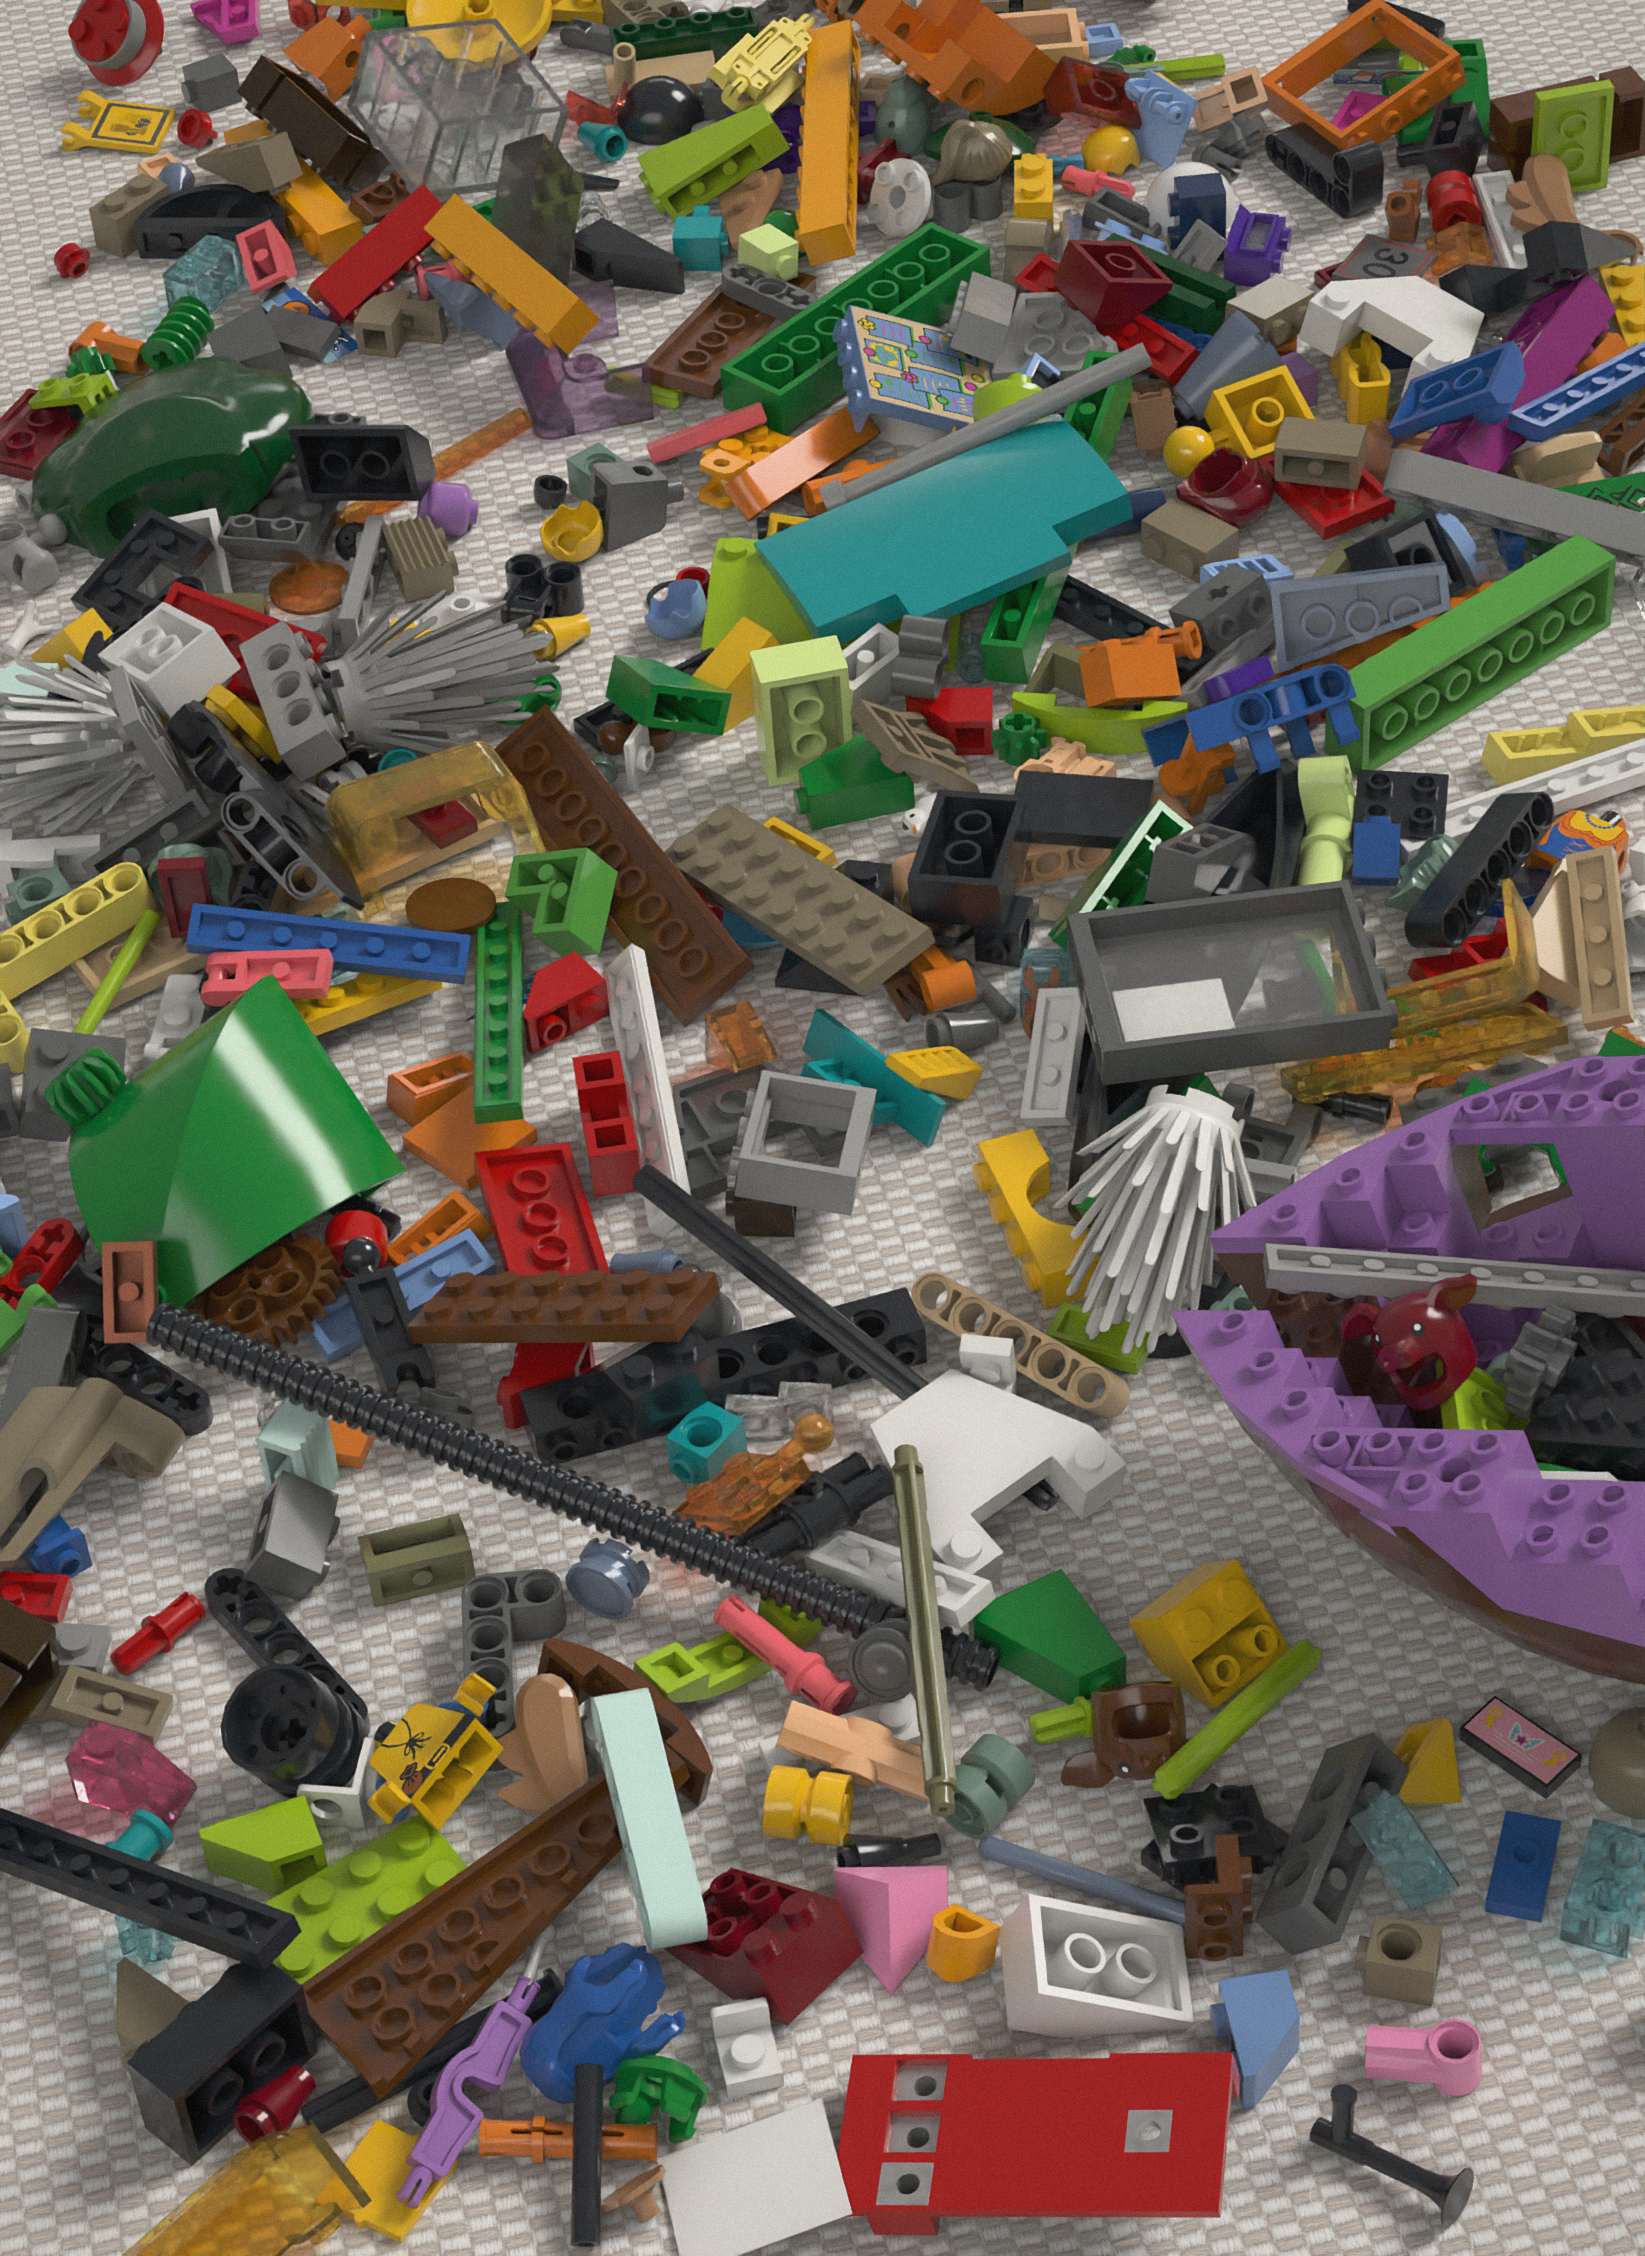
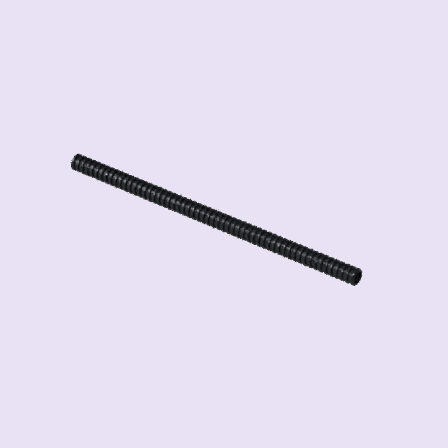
M167 1301L154 1310L148 1321L146 1339L147 1343L154 1347L161 1344V1349L164 1351L172 1352L175 1350V1354L178 1357L186 1358L189 1356V1360L192 1363L200 1364L203 1362L205 1368L209 1370L217 1368L221 1375L227 1376L232 1373V1378L235 1381L242 1382L246 1379L248 1386L256 1388L260 1385L261 1391L267 1394L274 1391L275 1396L281 1400L289 1397V1402L295 1406L303 1403V1407L307 1411L313 1412L318 1409L320 1416L327 1418L332 1415L334 1422L341 1424L346 1421L347 1426L353 1430L361 1427L363 1434L370 1436L375 1433L376 1439L381 1442L390 1439V1444L393 1447L399 1448L404 1445L405 1451L410 1454L419 1451V1456L422 1459L429 1460L433 1457L436 1465L443 1466L448 1463V1468L453 1472H458L462 1469L465 1477L471 1479L476 1475L478 1481L484 1485L491 1481L492 1487L500 1491L507 1488V1493L510 1496L515 1497L521 1494L522 1500L527 1503L536 1500V1505L539 1508L545 1509L550 1506L551 1512L556 1515L565 1512L568 1520L575 1521L579 1518L581 1519V1524L587 1528L594 1524L596 1531L601 1534L610 1531V1536L613 1539L619 1540L625 1537L626 1544L630 1546L639 1543L642 1551L648 1553L653 1549L655 1550V1555L661 1559L668 1555L670 1556L671 1563L678 1565L684 1562L685 1568L690 1571L699 1568L702 1576L709 1577L713 1574L715 1575V1580L721 1584L728 1580L730 1581L731 1588L738 1590L744 1587L745 1593L750 1596L759 1593L762 1601L768 1603L773 1599L775 1600V1605L781 1609L790 1606V1611L793 1614L799 1615L801 1612L806 1613V1619L813 1622L819 1618L821 1619L822 1626L829 1628L833 1624L836 1626V1631L840 1634L850 1631L852 1632L851 1637L855 1640L872 1624L884 1621L886 1618H901L909 1622L906 1608L899 1607L897 1610L892 1609L891 1602L885 1600L880 1604L877 1602V1597L872 1594L863 1597L860 1589L855 1587L849 1591L847 1590V1585L841 1581L834 1585L831 1583L832 1579L827 1575L818 1578L816 1577L815 1570L808 1569L806 1572L801 1571V1565L795 1562L790 1566L786 1565L785 1558L778 1556L774 1560L771 1558L769 1551L763 1550L757 1553L756 1547L750 1543L743 1547L738 1538L733 1537L729 1541L726 1540V1534L721 1531L712 1534L709 1526L703 1525L697 1528L696 1522L692 1519H687L685 1522L681 1521L680 1514L674 1512L668 1516L666 1515V1509L661 1506L654 1510L649 1501L643 1500L637 1503V1498L632 1494L623 1497L620 1489L613 1488L608 1491L605 1483L598 1482L594 1485L592 1484V1479L586 1475L579 1479L576 1471L570 1469L563 1472V1467L557 1463L550 1467L548 1466L547 1459L543 1457L534 1460L531 1452L525 1451L519 1454V1449L516 1446L510 1445L505 1448L504 1442L499 1439L490 1442V1437L487 1434L480 1433L476 1436L473 1428L465 1427L461 1430V1425L456 1421H451L447 1424L444 1416L438 1414L432 1417L431 1412L425 1408L418 1412L415 1404L409 1402L403 1405V1401L396 1396L389 1400L386 1392L380 1390L374 1393V1389L367 1384L360 1388L359 1382L351 1378L345 1381L343 1374L337 1372L331 1375V1371L326 1367H320L317 1370L314 1362L306 1361L302 1363V1359L297 1355H292L288 1358V1353L283 1349H278L274 1352L273 1346L268 1343L260 1345L259 1341L254 1337H249L245 1340V1335L242 1332L235 1331L231 1334L229 1327L221 1325L217 1328V1323L213 1320L208 1319L203 1322V1318L200 1315L194 1313L189 1316L186 1309L180 1307L175 1310L174 1305ZM949 1626L940 1629L945 1677L951 1679L955 1675L959 1677V1683L965 1686L972 1682L975 1684V1690L979 1692L988 1688L999 1665L1001 1657L999 1653L1000 1648L992 1645L988 1649L984 1647V1641L978 1638L974 1642L969 1641V1635L964 1632L957 1636L953 1634L954 1630Z

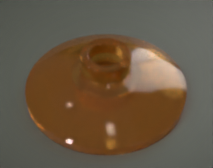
M317 560L316 563H294L283 568L272 578L269 584V596L272 603L286 613L295 615L324 613L342 604L341 589L343 583L349 582V574L344 567L330 561Z

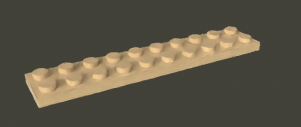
M458 773L438 782V784L477 819L478 831L442 850L393 805V802L366 814L367 818L371 821H380L390 829L389 845L381 856L376 859H363L357 854L354 846L337 841L333 837L331 830L324 833L343 855L358 884L361 896L364 897L369 893L504 834L503 819L461 773ZM350 822L346 823L350 828L353 825ZM368 835L366 839L371 843H375V839ZM307 866L304 878L307 885L314 889L317 884V875L311 867ZM244 868L234 872L236 883L233 894ZM332 891L326 895L307 900H300L291 896L286 914L318 917L346 903L339 900ZM162 904L156 906L154 910L160 916V922L107 1011L165 986L168 976L172 974H191L205 968L208 955L187 953V937L171 938L166 910ZM135 926L70 964L71 968L93 996Z

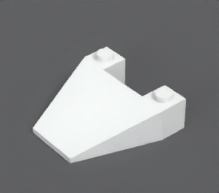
M1419 276L1331 281L1309 300L1299 339L1334 357L1362 330L1369 332L1414 358L1401 397H1403L1411 379L1470 357L1485 314Z
M949 1369L870 1425V1432L880 1457L891 1475L892 1466L895 1464L894 1450L904 1444L913 1445L917 1448L918 1461L922 1463L924 1470L927 1502L926 1514L927 1521L929 1522L933 1561L987 1579L992 1582V1585L1001 1579L1004 1552L979 1525L1042 1479H1045L1081 1520H1084L1122 1492L1126 1463L1092 1426L953 1369Z

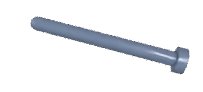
M992 1836L984 1837L980 1840L978 1852L984 1858L1185 1926L1184 1901Z

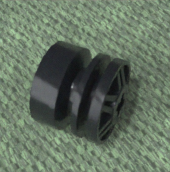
M271 1664L251 1673L236 1687L226 1703L220 1726L223 1747L231 1760L288 1799L297 1797V1790L300 1784L344 1787L351 1781L356 1772L363 1741L366 1737L364 1720L354 1705L343 1699L338 1693L328 1689L323 1682L294 1664ZM323 1799L315 1800V1801H313V1803L318 1802V1801L323 1800Z

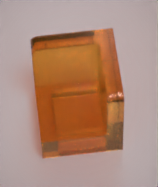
M1462 221L1425 239L1427 250L1439 253L1438 259L1431 266L1433 275L1441 276L1465 264L1490 266L1493 264L1485 227Z

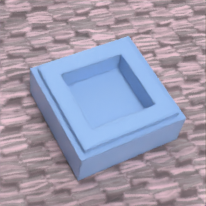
M1114 22L1085 27L1090 58L1115 54L1116 50L1123 49V40Z

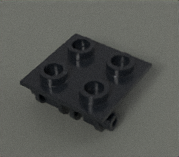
M1358 769L1352 835H1354V823H1364V817L1385 816L1391 818V824H1401L1400 838L1427 840L1436 834H1444L1449 774Z
M1226 1785L1216 1790L1181 1793L1174 1799H1165L1163 1796L1143 1799L1161 1858L1158 1859L1161 1881L1171 1880L1173 1885L1201 1881L1200 1863H1202L1206 1881H1212L1213 1861H1215V1835L1238 1834L1240 1857H1251L1252 1874H1263L1264 1868L1273 1867V1853H1277L1276 1846L1253 1785Z

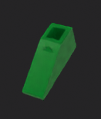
M1482 39L1444 41L1445 44L1460 53L1467 83L1446 97L1447 104L1474 101L1484 137L1488 139V136L1493 134L1489 130L1490 95Z

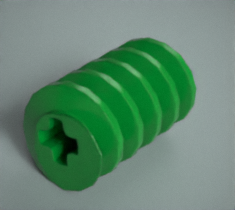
M180 297L142 346L140 354L144 362L152 369L159 370L195 359L201 353V349L207 345L208 334L215 330L214 321L210 317L206 305L197 297Z

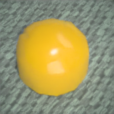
M1103 125L1087 136L1081 149L1084 166L1091 172L1102 170L1106 173L1113 172L1122 176L1129 164H1132L1135 168L1140 166L1141 154L1137 140L1127 128L1122 126Z
M582 500L576 508H569L561 504L553 516L548 517L544 521L539 531L544 551L559 561L572 563L592 557L598 551L603 541V526L599 509L587 500Z

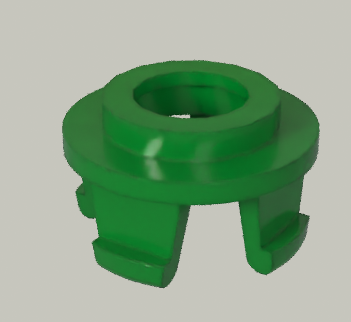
M658 2055L638 2056L635 2059L624 2060L616 2066L613 2076L616 2084L615 2093L610 2096L609 2107L612 2110L618 2109V2113L615 2114V2123L647 2124L654 2108L660 2107L662 2112L671 2116L668 2137L672 2143L685 2142L694 2136L696 2129L693 2126L699 2109L706 2104L709 2094L707 2085L697 2077L694 2070L677 2060Z

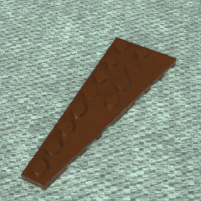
M663 1742L676 1792L691 1776L685 1762ZM605 1772L599 1773L302 1984L311 2023L378 2100L386 2096L623 1848Z

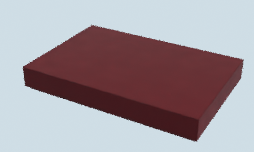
M28 388L0 418V474L27 481L32 480L35 470L43 458L63 439L72 434L77 427L78 420L72 422L67 412V409L72 405L32 409L29 400L39 390Z

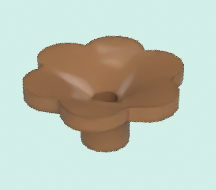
M659 2165L649 2172L636 2176L622 2188L607 2196L601 2205L604 2212H609L619 2206H631L640 2223H644L657 2215L661 2210L652 2197L651 2192L655 2184L664 2177L666 2173L664 2166Z

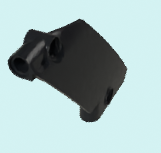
M194 699L190 703L184 704L167 722L164 729L191 759L200 756L211 745L213 746L194 766V771L200 780L213 791L223 794L241 774L244 776L240 781L241 792L230 794L222 803L221 817L226 827L249 850L254 859L294 898L307 900L326 895L332 891L339 900L361 911L365 905L358 884L348 863L335 844L210 710ZM246 799L254 807L255 814L252 822L248 821L243 815L242 807ZM307 866L311 867L317 875V884L314 889L307 885L304 878Z

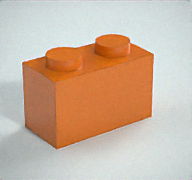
M1149 637L1129 641L1128 645H1121V639H1109L1095 643L1094 651L1078 656L1087 708L1143 705L1144 700L1166 701L1181 695L1173 643L1154 644V638Z

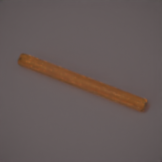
M521 407L516 408L433 456L437 474L433 481H441L530 429L532 423L529 412H525ZM355 501L337 512V524L340 529L351 522L365 524L367 515H382L405 501Z

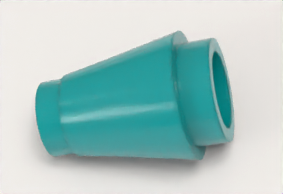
M584 122L577 130L578 140L603 162L617 161L624 156L627 150V138L622 129L617 126Z

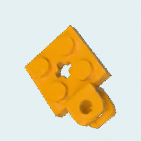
M761 424L729 436L703 451L702 459L700 460V472L710 474L711 481L700 488L699 500L721 510L735 507V504L723 487L743 471L789 443L795 437L785 436Z

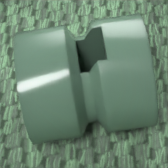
M984 1734L962 1756L960 1765H955L958 1791L954 1795L956 1809L953 1814L943 1818L954 1829L965 1836L973 1839L987 1837L1007 1815V1808L1015 1806L1035 1784L1036 1776L1026 1756L1015 1745L994 1734Z

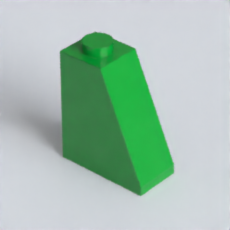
M614 655L605 697L642 726L723 736L732 693L655 660Z
M860 734L798 769L800 788L793 789V797L797 813L799 815H806L810 827L814 831L915 808L914 783L905 771L896 773L886 767L880 760L882 754L877 747Z
M1062 1569L997 1597L968 1622L969 1641L974 1642L978 1638L984 1641V1647L988 1649L992 1645L1000 1648L999 1666L1068 1705L1073 1704L1074 1698L1078 1696H1083L1086 1700L1091 1699L1092 1690L1127 1684L1126 1655Z

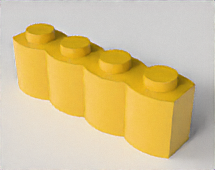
M1362 330L1334 357L1327 355L1329 357V371L1338 380V395L1346 403L1347 419L1351 424L1361 425L1370 422L1373 418L1388 420L1391 381L1388 368L1381 363L1382 353L1379 345L1372 339V334Z

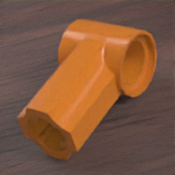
M101 321L92 322L68 348V355L70 357L73 353L83 348L95 346L100 355L107 352L110 353L118 371L138 376H144L150 368L140 354L141 348L145 344L144 341L119 336L109 325Z
M933 944L909 962L911 974L921 987L924 1001L930 1013L933 1014L977 1000L975 980L967 961L956 962L946 949L939 948Z

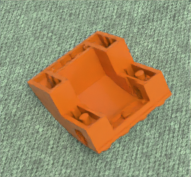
M866 0L858 12L851 18L862 27L858 32L860 36L875 47L881 42L884 45L881 53L899 66L902 60L907 64L903 70L919 84H922L925 79L931 83L926 90L945 104L948 98H950L969 112L988 111L992 113V116L1017 112L1036 104L1055 92L1072 75L979 0H922L916 9L904 0Z

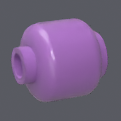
M433 481L422 501H418L417 516L422 518L425 514L428 515L434 528L442 527L445 536L461 537L465 534L468 524L476 525L479 502L478 500H471V491L464 484Z

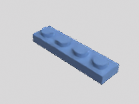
M468 1228L394 1268L411 1316L415 1318L423 1309L424 1304L434 1297L449 1277L462 1272H470L474 1276H492L496 1274V1263L471 1229ZM347 1294L338 1298L336 1304L324 1306L323 1308L328 1317L326 1319H314L311 1325L315 1331L306 1333L327 1364L365 1345Z

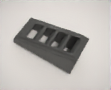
M1104 185L1085 204L1082 225L1087 228L1100 231L1094 225L1097 221L1105 225L1109 218L1129 227L1132 230L1130 236L1140 241L1143 234L1156 239L1162 231V227L1158 222L1150 230L1144 228V226L1150 228V213L1148 209Z

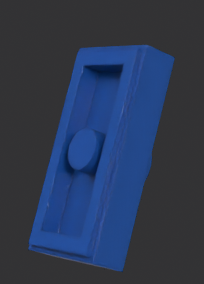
M1505 1811L1486 1897L1485 1912L1542 1923L1560 1837L1561 1821Z

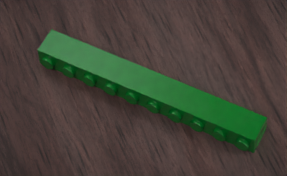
M1088 351L1081 371L1118 353ZM1131 376L1067 406L1063 417L1087 441L1106 464L1108 463L1133 393ZM1079 541L1067 546L1071 552L1072 561ZM1071 565L997 597L980 642L986 681L1028 684Z

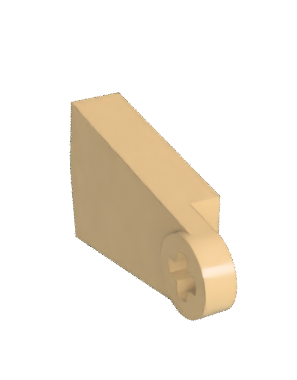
M1565 856L1552 868L1548 880L1498 963L1535 990L1576 1010L1581 1006Z

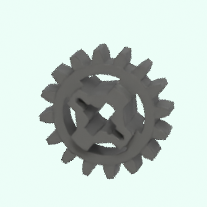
M1549 1303L1546 1311L1541 1313L1537 1325L1531 1322L1524 1324L1521 1334L1514 1347L1511 1348L1505 1363L1506 1372L1503 1380L1509 1383L1507 1387L1509 1392L1504 1400V1404H1506L1504 1410L1526 1420L1532 1419L1543 1398L1547 1399L1564 1376L1567 1367L1575 1361L1574 1354L1578 1343L1571 1340L1573 1336L1571 1332L1577 1321L1575 1320L1576 1313Z

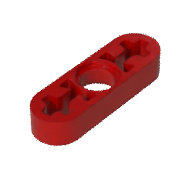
M54 1218L43 1223L14 1259L12 1269L0 1278V1297L15 1311L22 1294L27 1289L19 1287L21 1281L27 1275L36 1272L41 1273L40 1278L35 1284L40 1285L49 1294L59 1284L81 1254L83 1240L69 1220Z

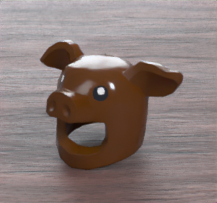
M1154 1681L1092 1690L1090 1711L1093 1750L1075 1754L1066 1761L1061 1771L1063 1786L1100 1788L1108 1784L1115 1776L1129 1780L1154 1779L1156 1770L1191 1739H1186V1716L1180 1683L1177 1681Z

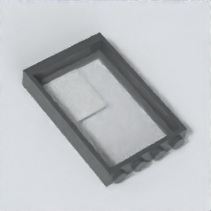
M1349 880L1068 914L1067 952L1102 1085L1389 1049L1391 1029L1398 1027V1010L1395 1000L1387 999L1386 972L1383 965L1376 966L1374 935L1372 931L1365 932L1363 901L1361 898H1354Z

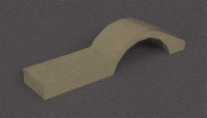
M69 1665L63 1673H60L23 1725L45 1723L50 1719H54L154 1749L172 1711L173 1695Z

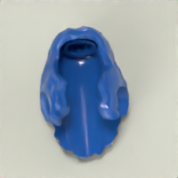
M622 1942L615 1946L607 1947L603 1954L580 1957L565 1972L562 1993L557 1997L549 2012L524 2034L520 2047V2065L526 2076L546 2098L561 2104L574 2102L575 2065L584 2063L602 2065L604 2067V2087L614 2082V2072L620 2062L635 2059L642 2055H656L671 2039L683 2032L685 2017L682 2011H678L673 2016L664 2013L642 2032L641 2026L644 2019L657 2010V2001L662 1998L666 1988L661 1966L656 1957L651 1953H646L645 1945L631 1946L628 1943Z

